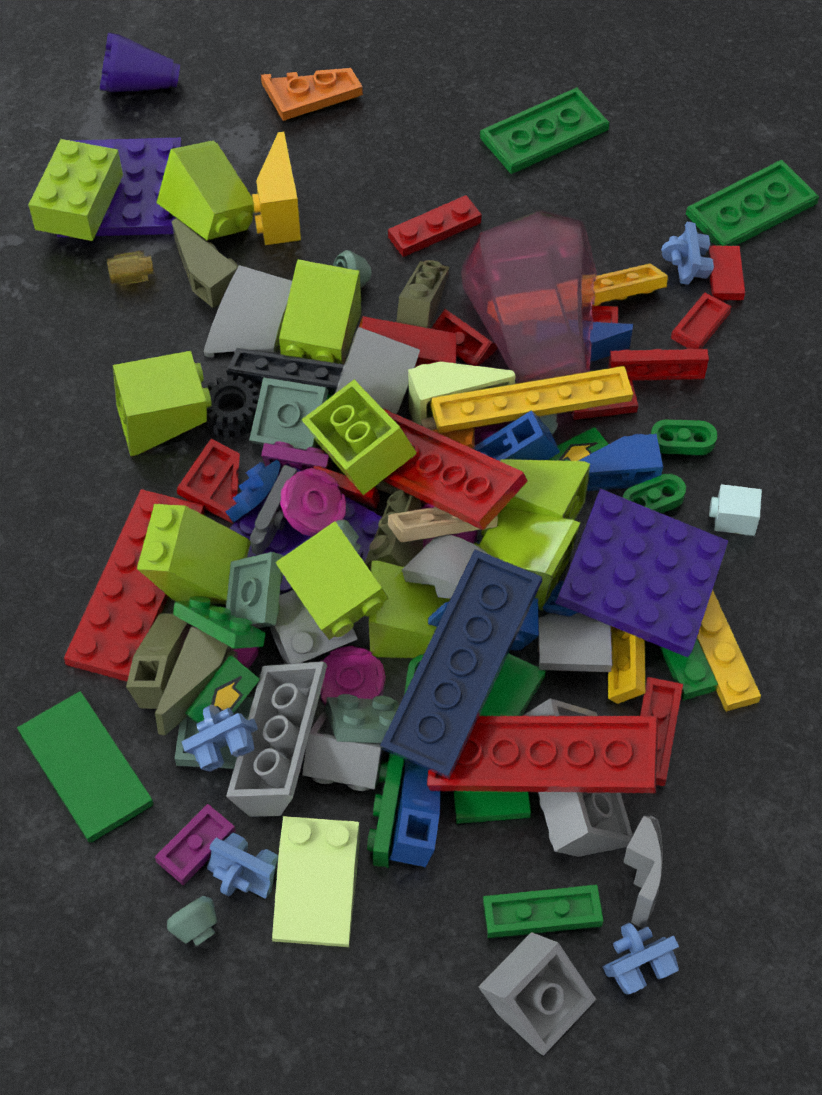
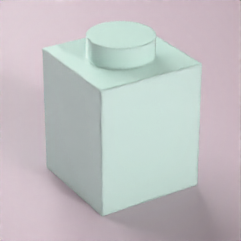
M721 484L718 497H712L710 503L709 517H715L714 531L755 536L760 519L762 489Z

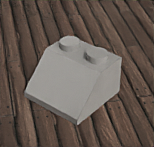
M294 590L279 596L280 611L276 625L269 626L284 664L302 663L357 640L353 628L347 634L341 637H333L329 640Z
M322 712L310 730L302 776L312 777L313 781L322 784H331L333 782L348 784L349 788L358 791L375 789L379 782L381 762L385 761L387 751L381 749V743L337 742L327 714Z
M533 932L479 986L496 1013L542 1055L546 1054L596 1000L560 944Z

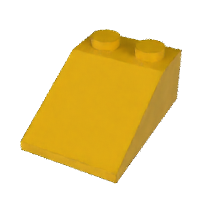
M278 132L256 180L258 194H252L254 212H260V215H254L257 234L263 233L265 245L301 240L298 198L284 132Z

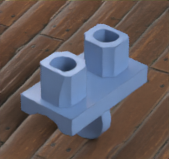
M687 221L684 233L679 237L671 236L669 241L662 246L663 258L672 262L673 265H678L681 284L689 285L694 277L707 279L713 271V259L701 257V255L704 256L709 250V235L697 233L696 223Z
M209 705L203 709L204 720L196 724L199 733L181 741L184 751L195 755L200 768L210 772L223 766L224 760L220 749L227 745L231 755L236 757L244 756L254 751L251 733L257 731L258 727L254 719L246 720L240 713L233 715L230 708L220 712L216 706Z
M232 833L224 841L215 838L210 844L211 857L207 869L213 872L214 877L223 881L220 892L230 896L237 888L245 893L251 891L266 899L272 891L274 874L278 865V855L267 849L261 850L256 857L248 854V842L245 838L235 833Z
M627 923L621 927L623 938L614 942L613 946L618 954L627 949L631 953L602 966L607 977H615L623 992L631 994L647 986L638 966L648 961L657 979L667 977L679 971L676 956L673 952V949L679 946L674 936L662 937L644 946L643 942L653 937L649 927L637 931L631 923Z

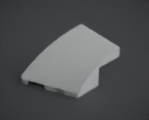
M239 265L217 310L204 348V356L214 357V353L222 352L235 353L237 348L274 353L279 344L280 331L292 281Z
M358 327L335 393L355 379L382 409L384 408L397 414L408 387V369L415 367L420 349Z
M453 535L438 536L427 544L402 569L405 582L434 585L438 597L451 599L474 549L486 554L488 553L462 538Z
M549 613L539 617V636L537 637L539 670L611 672L612 647L610 625L581 613H576L570 617Z
M643 816L627 846L623 863L637 869L634 884L642 889L637 898L631 923L641 928L647 926L653 912L662 876V835L659 821L653 816Z

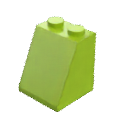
M208 141L170 150L156 203L206 240L248 230L252 223L254 212L252 196L218 143Z
M304 260L297 261L279 336L281 355L337 364L345 363L361 315L360 271Z
M191 351L113 365L116 406L130 456L138 455L207 422V408L211 407V397L208 388H202L201 382L204 381L201 364L194 363Z
M500 460V462L524 472L528 480L504 508L576 520L586 500L590 463L585 461Z
M154 504L137 570L174 601L190 600L191 596H203L209 598L211 604L226 605L231 561L247 558L251 543L248 538L187 506Z
M503 508L497 515V527L482 530L481 536H484L480 544L474 542V545L495 558L542 576V583L535 598L538 599V609L543 611L542 607L550 597L552 590L556 587L571 559L580 522Z
M335 521L275 562L329 640L333 637H341L347 634L353 628V623L363 616H371L377 613L383 607V602L389 599Z
M372 561L371 573L389 599L383 602V607L377 613L369 616L370 652H372L374 657L415 658L425 653L437 628L428 624V618L445 602H449L450 599L438 597L434 585L405 582L402 572L404 567L382 561Z

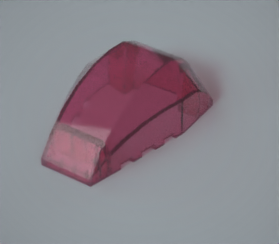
M540 210L481 232L462 264L463 288L509 369L514 371L517 383L590 372L592 345L590 330H593V318L591 315L592 304L595 302L593 287L597 272L584 223Z

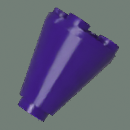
M108 32L100 90L123 92L169 89L170 86L177 88L180 64L173 63L174 60L126 37Z

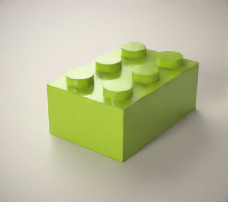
M60 139L28 204L35 230L93 241L123 177L118 149Z
M355 379L302 419L320 447L363 495L417 454L400 426Z

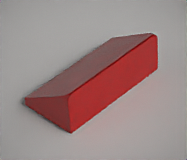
M446 309L443 310L431 327V329L456 333V356L472 366L481 365L498 348L496 344Z

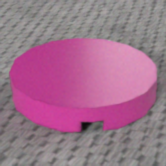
M310 468L297 472L286 480L281 490L280 504L284 517L290 525L303 535L313 537L334 521L343 520L346 514V499L344 494L341 495L338 489L340 485L335 478L325 471Z
M355 646L336 648L330 652L329 656L320 661L327 664L319 695L325 706L327 697H338L341 694L354 695L360 699H373L376 696H383L386 684L383 664L367 649Z

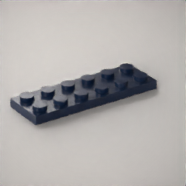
M474 549L380 744L382 750L450 779L542 583V576Z

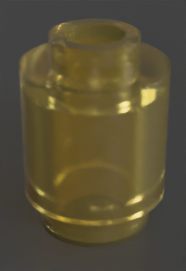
M144 250L115 254L114 258L107 259L111 283L126 285L149 281L148 274H154L151 255L145 256Z

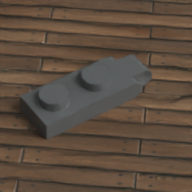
M283 466L255 521V528L250 536L251 550L256 555L264 553L266 547L271 544L277 530H282L286 524L287 519L284 517L280 504L281 490L286 480L297 473L295 468Z

